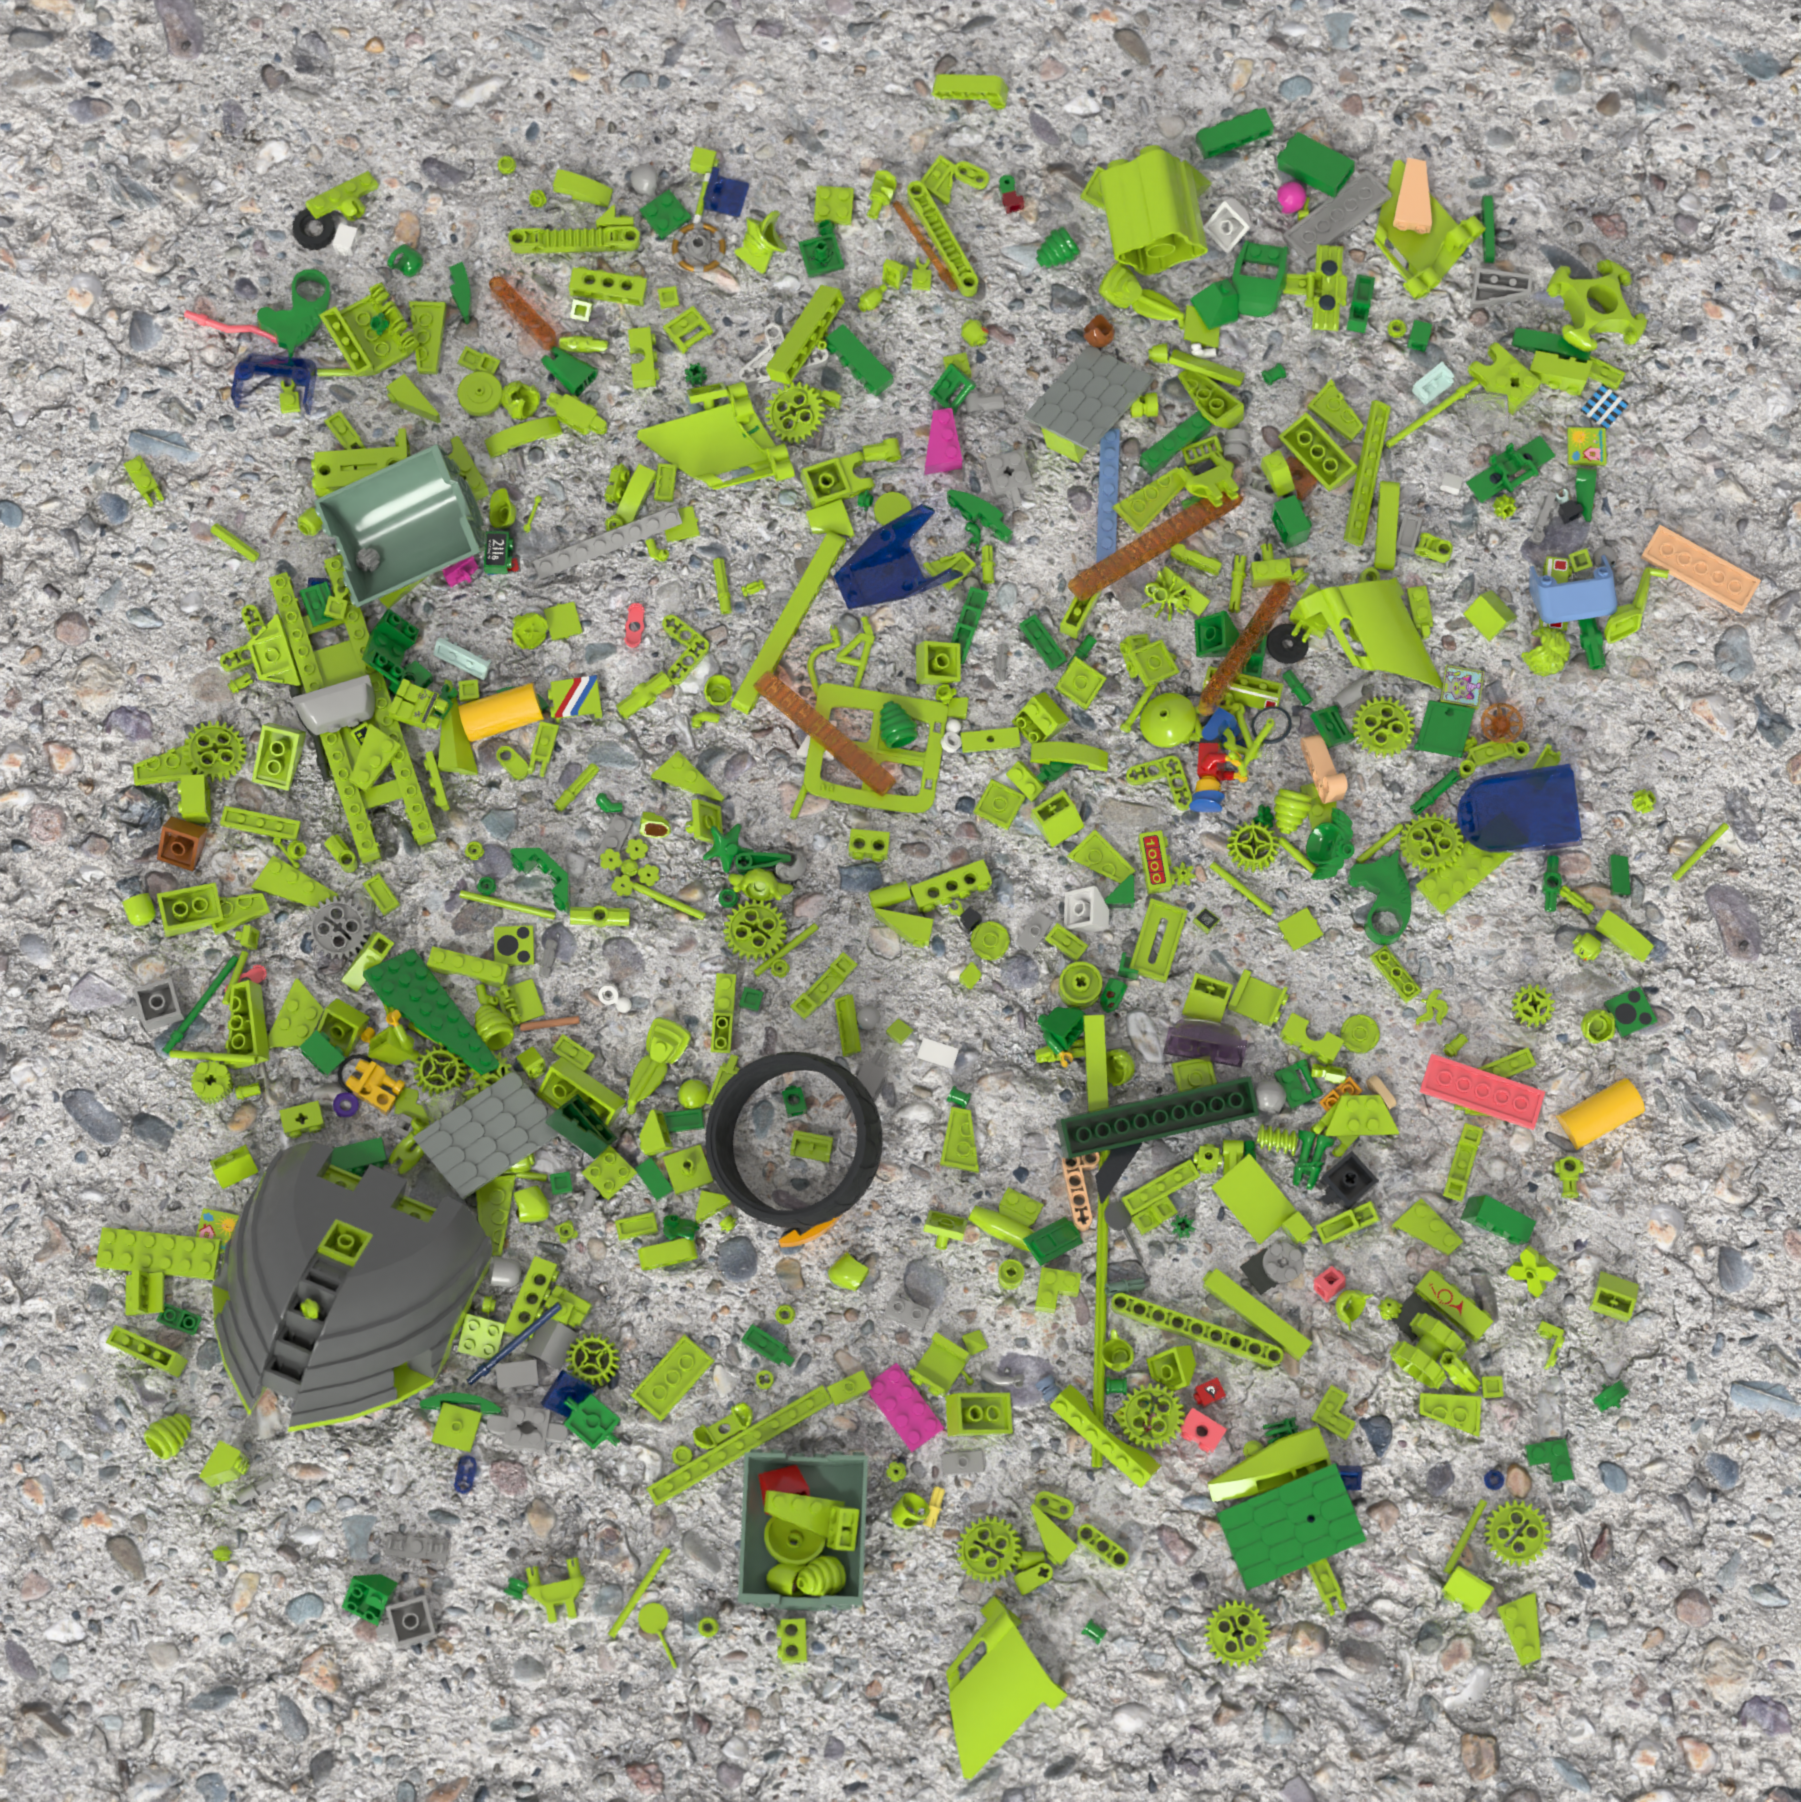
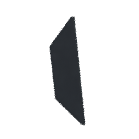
M1142 1143L1114 1148L1095 1175L1101 1204H1103Z

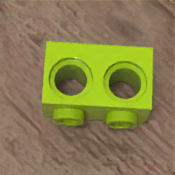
M851 828L849 857L855 860L870 858L875 862L888 860L890 832ZM857 842H862L864 844V847L858 849L854 846V844ZM882 844L884 848L882 850H875L874 845Z
M831 1505L827 1547L835 1550L855 1551L859 1509L850 1506Z
M781 1619V1625H777V1637H781V1646H777L778 1658H782V1663L807 1662L806 1619ZM790 1625L797 1628V1633L793 1636H789L785 1632L786 1628ZM790 1646H795L798 1649V1653L794 1657L786 1654V1650Z

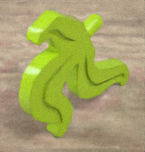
M1435 989L1428 995L1427 999H1421V1002L1426 1003V1013L1416 1018V1025H1419L1420 1022H1428L1433 1018L1432 1007L1438 1011L1435 1019L1437 1024L1442 1025L1441 1020L1448 1013V1006L1445 1001L1436 999L1438 994H1442L1441 990Z

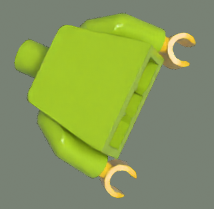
M394 1010L386 1016V1022L394 1027L389 1026L376 1036L375 1031L368 1027L361 1034L362 1041L369 1043L368 1057L393 1065H400L407 1059L413 1062L418 1059L419 1051L413 1049L414 1039L406 1034L402 1024L398 1022L401 1018V1013L398 1010Z

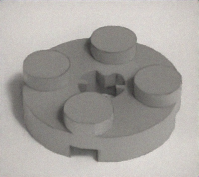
M1273 1244L1263 1256V1269L1272 1281L1279 1284L1289 1283L1296 1279L1302 1271V1254L1291 1244ZM1286 1259L1288 1266L1280 1268L1277 1260Z

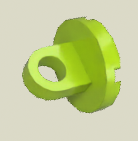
M526 613L522 617L516 615L512 619L514 623L512 638L514 643L521 649H534L545 640L548 624L546 619L539 613Z

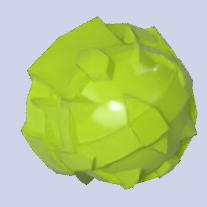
M519 380L508 383V386L505 385L502 390L501 403L513 419L523 421L531 417L540 404L539 388L535 387L534 384L529 387Z

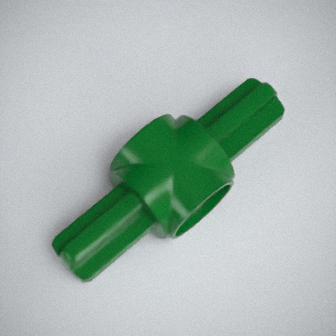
M1555 855L1547 857V870L1543 873V882L1541 884L1542 893L1545 894L1544 910L1547 912L1556 911L1557 895L1560 894V886L1562 884L1561 874L1558 873L1559 857ZM1547 881H1554L1556 883V887H1550L1547 884Z

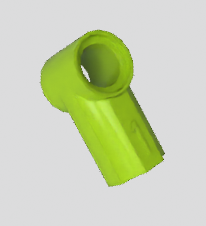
M888 438L882 441V443L862 446L865 463L882 460L896 462L902 458L897 438Z
M338 834L329 837L324 845L339 863L342 870L346 873L355 872L358 868V861L354 853L350 851ZM352 859L350 864H344L345 860Z
M1223 1139V1176L1243 1158V1140Z

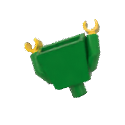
M1056 1007L1048 1016L1041 1014L1038 1017V1025L1041 1026L1043 1032L1042 1036L1049 1048L1056 1055L1059 1054L1061 1057L1060 1063L1063 1067L1068 1066L1067 1061L1064 1059H1069L1071 1063L1073 1061V1055L1063 1050H1068L1084 1031L1083 1016H1087V1014L1078 1007Z

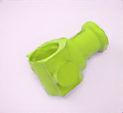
M1572 1156L1554 1161V1173H1557L1559 1181H1562L1563 1185L1562 1198L1579 1197L1576 1181L1579 1180V1173L1584 1171V1163ZM1570 1163L1573 1166V1171L1566 1170L1564 1164Z

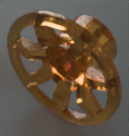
M1496 703L1489 706L1483 712L1481 728L1485 736L1491 741L1509 743L1520 735L1523 728V719L1519 711L1512 705ZM1497 707L1496 717L1488 713L1491 709ZM1501 707H1507L1511 711L1503 716ZM1513 713L1517 715L1519 722L1509 720ZM1485 716L1491 720V724L1487 727L1484 724ZM1519 726L1517 733L1513 735L1510 727ZM1506 735L1510 737L1508 739H1499L1505 737Z

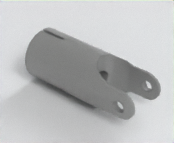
M1362 676L1332 698L1333 704L1338 706L1340 712L1345 711L1373 690L1374 686L1372 684L1363 687L1370 680V676Z

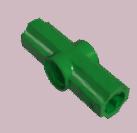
M1595 617L1578 620L1580 645L1582 650H1585L1589 669L1598 670L1605 667L1606 661L1602 649L1603 637L1601 631L1598 630Z

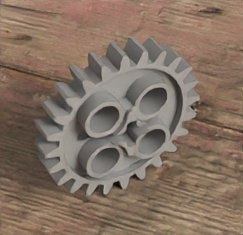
M334 896L333 902L326 898L325 905L319 902V909L316 907L312 908L315 914H308L312 921H306V925L311 927L305 930V933H311L307 937V941H314L311 944V948L317 946L316 953L318 954L323 951V958L330 954L331 960L334 959L335 955L338 956L339 961H341L342 955L349 959L350 952L356 955L355 949H362L360 942H367L363 936H369V932L364 930L370 927V924L364 923L368 916H361L364 913V909L358 911L359 904L357 903L352 906V899L345 903L344 897L341 898L340 902L337 901L336 896ZM338 910L341 912L342 917L340 919H333L331 912ZM327 917L335 926L340 924L341 931L352 939L348 940L340 931L334 932V926L323 918ZM354 923L357 926V930L349 932L346 929V925ZM326 925L329 928V932L321 934L318 931V927ZM335 938H342L344 945L341 947L335 946L333 943Z

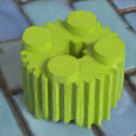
M209 1060V1063L206 1061L201 1062L194 1069L195 1072H192L191 1086L193 1091L206 1104L209 1103L211 1105L213 1103L216 1105L220 1100L227 1099L226 1096L233 1092L231 1090L234 1089L233 1078L227 1067L220 1064V1062H211V1060ZM211 1080H215L216 1082H213L212 1085L210 1086V1085H209V1082H210Z

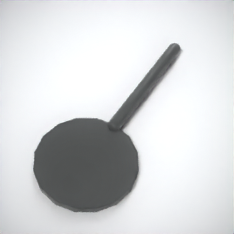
M1110 1203L1104 1211L1106 1223L1113 1230L1124 1231L1139 1263L1143 1264V1260L1127 1230L1131 1223L1130 1213L1123 1203Z

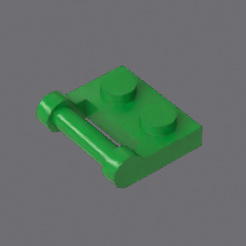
M950 363L929 393L945 409L952 408L953 415H955L959 405L968 393L974 390L977 384L969 379L955 364ZM963 383L965 386L954 401L950 403L949 399L960 384Z
M1337 705L1314 711L1310 715L1328 748L1344 743L1348 744L1355 740L1353 733L1349 732L1340 716V710Z
M1303 1059L1274 1073L1277 1082L1283 1086L1286 1092V1101L1291 1110L1323 1095L1322 1090L1318 1088L1313 1076H1311L1307 1059ZM1300 1069L1312 1092L1308 1095L1296 1074V1071Z

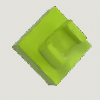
M244 925L243 932L236 931L235 940H240V944L249 950H257L260 931L251 925Z

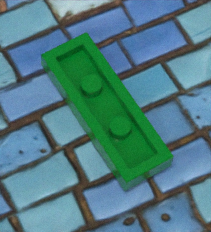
M1035 614L1019 624V628L1051 672L1067 662L1068 659Z

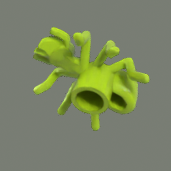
M1157 571L1162 585L1158 582L1146 584L1144 591L1148 597L1154 600L1141 605V608L1162 603L1154 615V618H1157L1164 610L1165 603L1167 602L1169 609L1168 621H1171L1173 614L1171 603H1174L1177 612L1184 615V612L1181 610H1187V608L1183 604L1189 605V602L1183 598L1191 600V597L1183 595L1176 598L1175 595L1183 591L1187 585L1184 584L1181 588L1171 593L1176 584V575H1173L1172 583L1167 588L1166 580L1162 576L1161 571Z

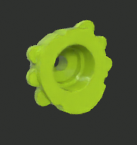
M1388 1296L1381 1300V1304L1377 1306L1380 1310V1316L1384 1320L1398 1318V1314L1402 1312L1400 1308L1403 1307L1401 1303Z

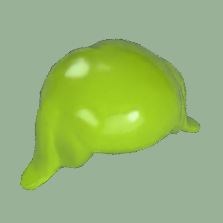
M1353 1289L1345 1290L1338 1296L1335 1310L1338 1318L1348 1325L1349 1331H1351L1352 1327L1351 1322L1355 1321L1363 1312L1366 1299L1371 1298L1374 1294H1365L1360 1290Z
M1112 1329L1111 1339L1102 1348V1360L1108 1368L1121 1372L1132 1365L1135 1354L1132 1346L1127 1341L1121 1339L1115 1329Z

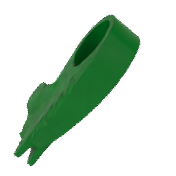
M315 269L300 271L292 281L291 310L275 312L269 307H262L257 313L258 327L273 335L277 340L278 347L287 349L289 358L293 357L296 348L307 342L323 323L319 315L329 310L330 284L327 277ZM305 281H315L323 286L325 292L316 301H307V299L302 298L297 293L296 289Z
M1398 850L1391 857L1381 855L1380 859L1371 864H1355L1347 875V882L1350 886L1355 888L1363 886L1367 891L1377 896L1365 919L1364 930L1372 942L1382 946L1394 944L1399 940L1411 915V893L1406 875L1398 863ZM1387 911L1394 914L1399 924V931L1390 936L1378 933L1373 928L1371 922L1374 914Z

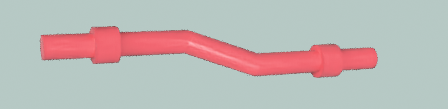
M186 310L184 313V317L197 321V324L202 326L207 325L226 333L251 332L278 344L273 335L254 325H226L210 319L209 316L202 313L199 315L189 310Z

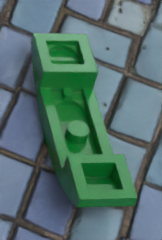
M466 1393L434 1395L420 1401L419 1405L421 1409L441 1410L443 1402L481 1406L480 1411L482 1414H503L501 1408L491 1401Z

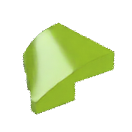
M842 499L806 511V519L812 534L821 535L831 531L838 535L854 537V532Z

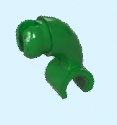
M967 522L965 531L973 535L968 541V548H970L971 544L975 543L977 544L976 551H978L981 539L980 528L975 523Z

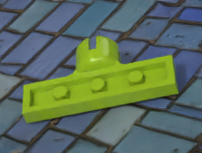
M366 171L307 200L305 206L315 219L334 210H339L348 221L353 222L355 221L353 216L360 219L365 213L366 207L359 198L378 189L379 184L371 173Z

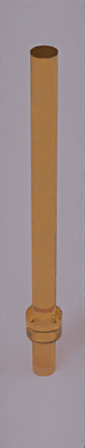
M898 200L893 202V207L939 272L938 276L943 282L945 281L952 292L956 291L958 287L952 280L949 270L944 268Z

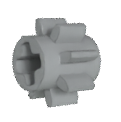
M362 548L358 552L356 563L361 570L367 571L370 569L373 572L379 567L380 561L378 560L380 556L376 550Z

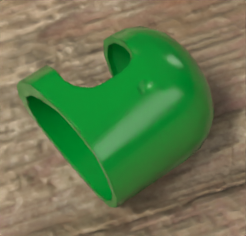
M402 244L391 253L387 265L392 270H400L406 277H414L422 270L424 259L419 252L407 244ZM403 254L401 259L396 264H394L397 255Z

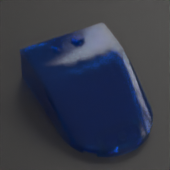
M1571 764L1485 776L1473 782L1459 801L1457 819L1461 832L1473 846L1482 851L1490 853L1529 852L1583 845L1574 769Z

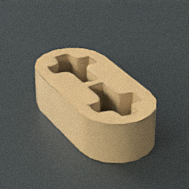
M1376 1075L1366 1080V1085L1371 1093L1381 1096L1388 1111L1397 1105L1393 1095Z

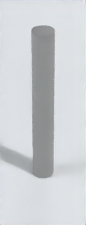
M1224 1588L1219 1595L1231 1603L1236 1600L1238 1605L1243 1601V1599ZM1245 1601V1607H1248L1250 1603ZM1255 1606L1252 1607V1610H1253V1611L1256 1610V1609H1258V1608L1255 1607ZM1259 1610V1616L1265 1615L1263 1621L1269 1622L1270 1625L1274 1626L1277 1619Z

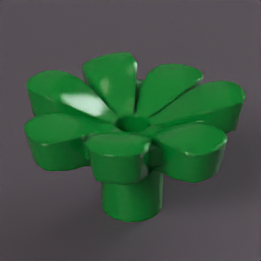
M1263 804L1258 806L1259 815L1253 817L1255 824L1261 822L1264 826L1273 827L1271 820H1274V816L1269 814L1271 811L1269 806L1265 807Z

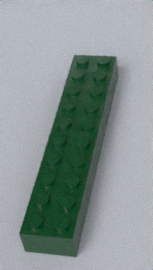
M1243 1076L1057 1118L1055 1121L1063 1158L1071 1159L1259 1116L1251 1076Z

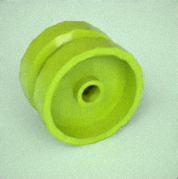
M1087 962L1069 964L1062 971L1059 978L1058 994L1061 1001L1067 1007H1078L1080 1010L1088 1009L1098 1001L1102 990V977L1099 970Z

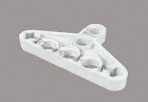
M771 323L765 327V339L768 346L740 370L739 381H744L746 386L771 380L769 375H762L760 370L765 368L774 356L773 348L780 346L784 341L782 330L778 324ZM776 329L778 335L771 337L768 335V331ZM815 346L811 352L813 363H810V357H808L807 363L801 367L799 372L825 365L828 362V351L826 349L820 350ZM818 353H820L821 356H823L822 360H819V358L817 357ZM754 369H757L758 378H756ZM745 373H748L750 376L749 380L746 379Z

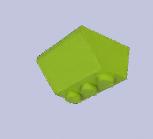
M219 1440L199 1477L211 1487L240 1479L241 1475L247 1473L250 1464H248L250 1460L240 1450Z

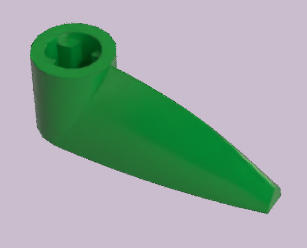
M1577 467L1575 478L1577 502L1584 509L1582 513L1586 522L1591 523L1597 470Z
M766 852L740 853L735 858L736 870L738 873L745 875L754 868H768L776 866L779 862L791 861V855ZM742 861H746L747 866L742 867Z

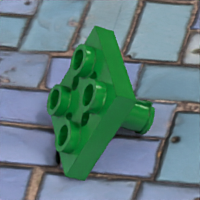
M834 233L798 242L808 278L844 269V263Z

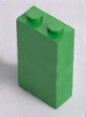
M1298 131L1294 137H1290L1284 151L1281 150L1276 158L1279 170L1334 199L1355 171L1354 160Z

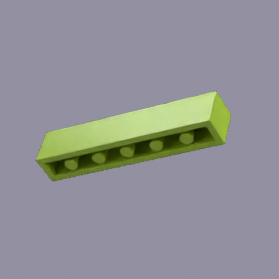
M825 285L819 286L766 366L767 373L772 381L787 385L791 384L844 304L845 300L840 289Z

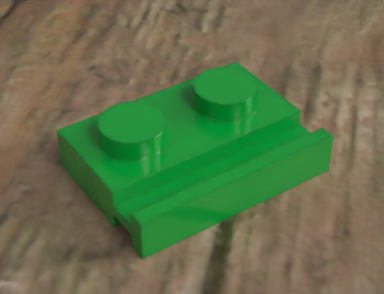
M327 581L299 591L313 628L337 620L324 616L328 597L332 596Z

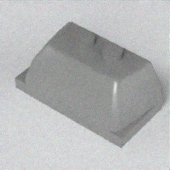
M369 675L293 697L301 720L306 728L315 735L325 732H337L345 726H356L359 722L371 719L375 710V693Z

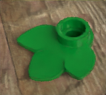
M674 1214L667 1215L663 1219V1233L670 1240L675 1239L677 1236L693 1240L695 1231L700 1229L696 1222L689 1219H681Z

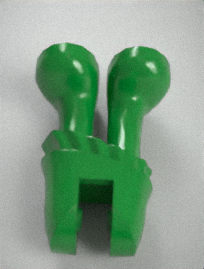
M1298 1130L1297 1135L1302 1140V1148L1298 1163H1295V1167H1293L1292 1183L1298 1187L1302 1179L1301 1175L1309 1176L1306 1189L1312 1190L1322 1171L1321 1167L1325 1164L1321 1162L1323 1153L1326 1148L1334 1145L1335 1140L1319 1134L1312 1160L1308 1162L1316 1134L1310 1131Z

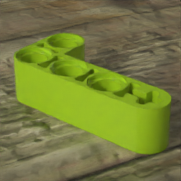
M938 74L935 76L932 95L939 99L987 100L989 105L995 109H1004L1006 107L1009 93L1003 78L995 75Z

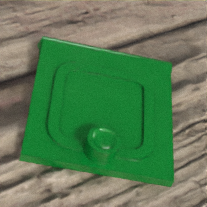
M1429 700L1414 749L1462 758L1475 709Z

